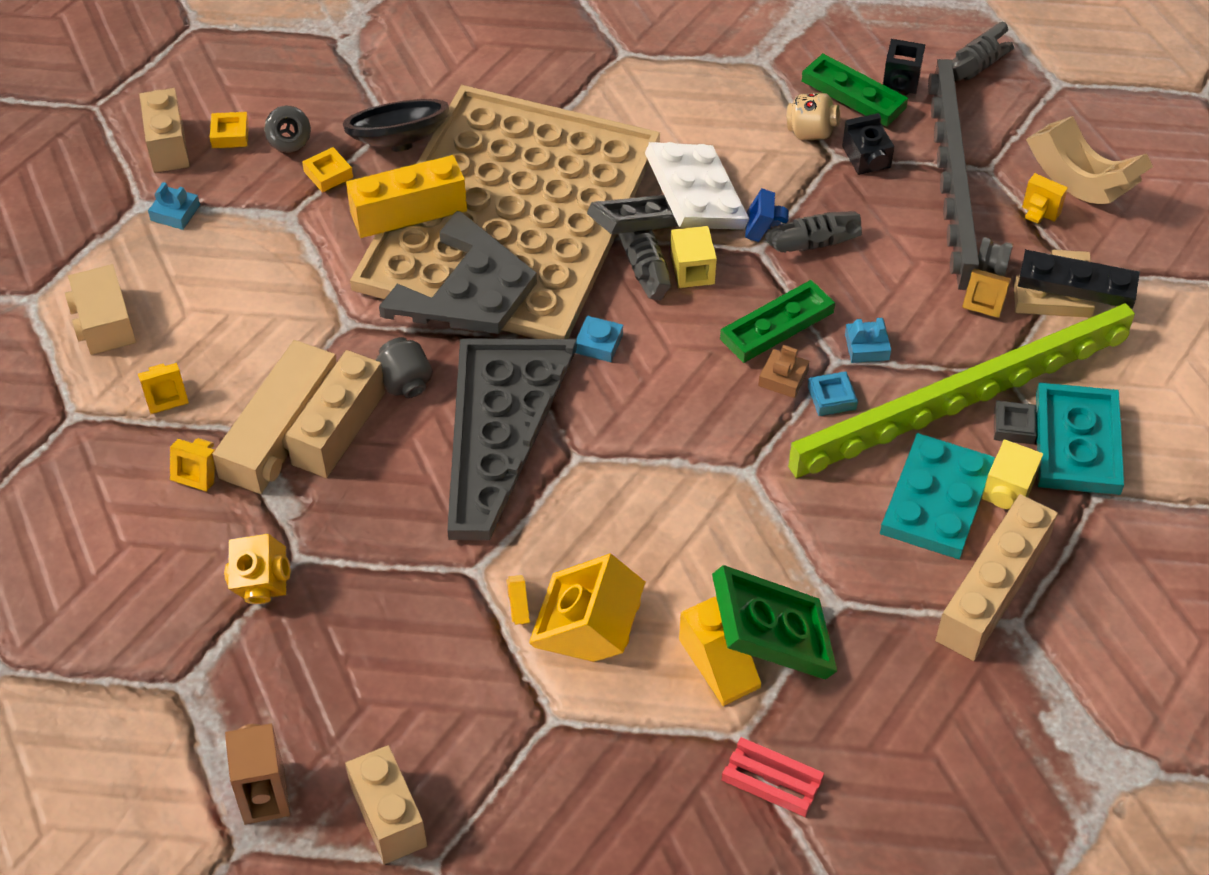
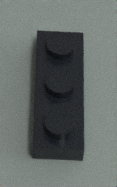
M1025 249L1018 287L1113 306H1120L1126 303L1133 309L1137 296L1140 271Z

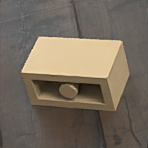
M175 88L139 93L145 139L153 172L157 173L190 167L183 122Z
M110 264L68 275L72 291L65 292V297L71 315L78 313L79 318L72 319L78 342L86 340L90 355L136 343L114 265Z
M389 745L345 762L351 790L383 864L385 865L427 847L423 820Z

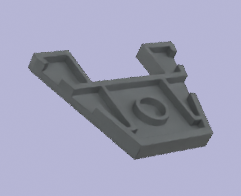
M456 211L440 230V242L466 252L465 257L433 297L426 296L397 283L379 305L380 317L394 320L395 315L412 317L414 323L427 324L430 320L450 322V327L499 334L537 284V273L466 215Z

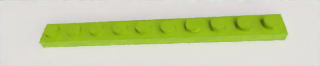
M1124 303L791 443L788 468L796 479L809 473H818L828 465L839 460L854 458L863 450L872 446L889 443L905 432L913 429H922L938 418L946 415H955L964 407L979 401H988L996 396L997 393L1012 387H1021L1030 379L1045 373H1054L1063 365L1078 359H1087L1094 352L1108 346H1117L1129 336V330L1135 313Z

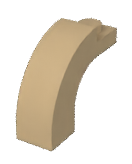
M1073 116L1050 123L1026 139L1036 160L1046 174L1054 182L1068 187L1067 192L1089 203H1111L1142 181L1140 175L1153 167L1147 154L1122 161H1111L1103 158L1088 145Z

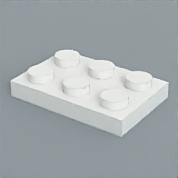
M649 142L645 155L679 228L708 226L709 229H745L749 217L713 145Z

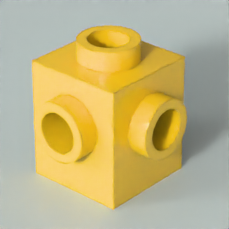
M270 534L229 540V563L226 564L224 570L225 581L229 590L250 604H264L270 602L271 597L286 595V580L290 578L291 568L286 556L285 545Z

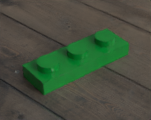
M824 53L802 71V82L822 93H827L830 97L865 116L879 113L881 124L886 127L907 108L908 97Z
M809 280L723 327L720 331V340L745 363L833 314L835 302L816 283Z

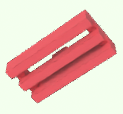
M740 737L735 752L733 751L729 764L722 773L721 781L806 817L821 786L824 772ZM739 767L763 777L765 781L771 784L781 785L804 795V798L796 797L737 770Z

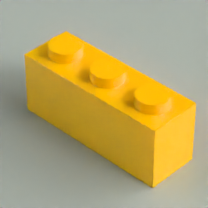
M454 155L346 181L350 213L360 238L450 216L456 211H467L465 179Z

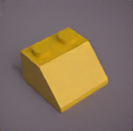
M611 553L553 573L529 644L537 649L592 662L624 653L629 643V634L636 612L641 604L640 599L646 581Z

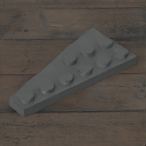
M460 339L447 527L448 540L491 539L576 353L577 339Z

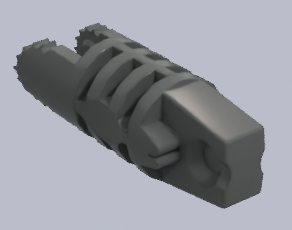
M1002 21L994 25L955 53L956 57L952 60L954 81H960L963 78L965 81L970 80L1014 49L1013 42L999 44L997 39L1008 32L1006 22Z
M855 211L827 212L797 218L793 222L775 225L767 229V232H765L766 236L764 237L770 246L773 245L781 253H786V251L799 250L803 252L809 249L813 250L819 247L836 245L861 236V217Z
M653 230L619 233L635 277L649 299L662 300L665 293L670 289L671 283L667 263L664 260Z

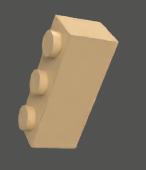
M348 350L343 353L285 435L293 466L324 478L329 476L385 394L381 362Z

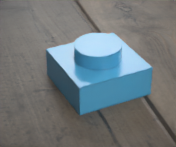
M587 316L577 336L576 354L612 362L623 337V325Z

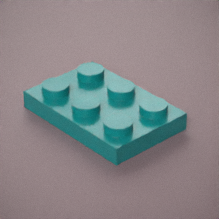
M1038 383L1036 390L1037 451L1043 453L1038 470V487L1121 495L1124 488L1119 390Z
M917 433L881 524L880 534L960 560L995 457Z

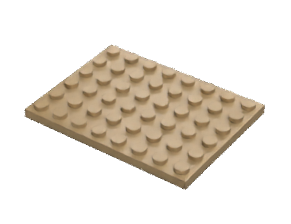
M461 85L449 106L450 113L448 117L435 130L416 164L454 155L465 179L467 211L462 213L537 273V284L502 330L534 339H569L617 235L610 234L587 214L590 204L596 201L635 197L650 164L645 151L649 142L660 143V132ZM453 215L376 234L350 279L351 290L385 299L398 283L426 296L433 297L467 254L440 242L439 232Z

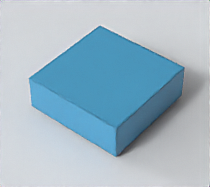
M846 371L810 377L808 379L807 387L818 416L857 410L858 400Z

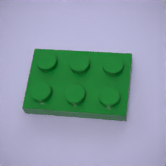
M722 565L712 573L727 648L825 680L837 672L819 598L726 565Z

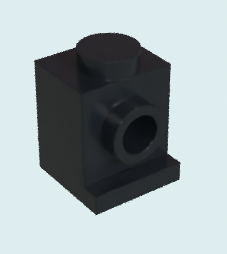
M891 39L885 63L883 85L904 96L909 93L916 94L926 44ZM899 55L915 58V61L895 58V56Z
M876 113L846 120L842 147L857 174L860 175L891 168L894 145L881 124L880 114Z

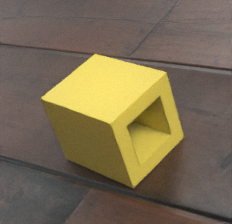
M702 226L671 230L670 256L678 288L715 284L717 258L709 227Z
M1004 439L988 474L982 499L993 503L997 507L1010 509L1019 494L1028 498L1036 479L1043 453Z

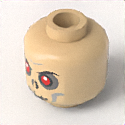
M827 93L797 95L793 103H789L787 106L788 130L793 131L800 140L827 139L831 136L833 128L840 125L839 105H833V101Z

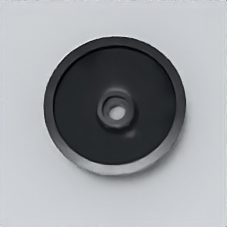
M438 99L398 101L357 112L344 120L343 127L345 133L355 140L376 147H391L392 151L399 152L411 149L413 147L412 143L424 139L433 133L446 120L450 110L447 102Z

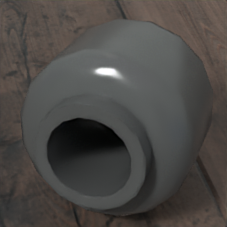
M285 105L277 107L270 112L265 120L264 132L266 140L273 148L279 152L292 153L306 145L310 138L311 125L308 117L302 110L294 106ZM287 124L286 129L280 130L282 125ZM290 124L294 127V133L290 130ZM287 132L291 137H285L282 134Z
M404 337L392 339L382 345L378 351L379 355L376 361L381 362L383 384L387 392L395 396L404 395L405 398H413L426 390L425 384L431 379L433 370L421 345Z

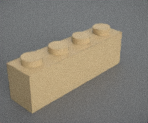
M297 340L292 341L212 455L219 479L258 494L263 493L270 481L273 482L277 479L282 463L289 454L285 435L336 365L337 361L334 353Z
M1021 494L1018 495L942 613L936 642L975 661L1048 544L1058 512Z

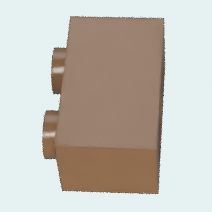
M272 723L265 725L247 724L238 730L225 732L230 782L244 825L290 816L285 769Z

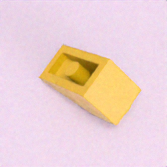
M716 596L681 612L679 641L722 706L761 688V681L752 656L727 648Z

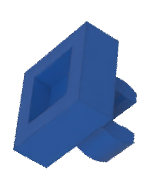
M763 188L759 191L747 210L749 221L746 225L745 238L759 242L765 232H767V229L775 225L778 226L781 222H788L789 210L783 206H775V192Z

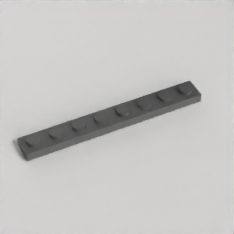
M937 59L935 74H929L928 93L929 95H934L931 102L932 119H937L934 126V142L940 143L937 151V167L943 168L944 171L941 173L940 192L947 195L943 205L944 220H950V224L947 227V246L953 247L954 251L951 252L950 273L957 276L958 290H967L973 269H978L979 267L952 60Z

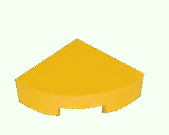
M523 575L508 576L506 582L512 622L515 625L530 623L525 579Z

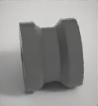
M983 237L978 254V270L1005 277L1013 244L1005 242L999 245L995 244L992 239Z

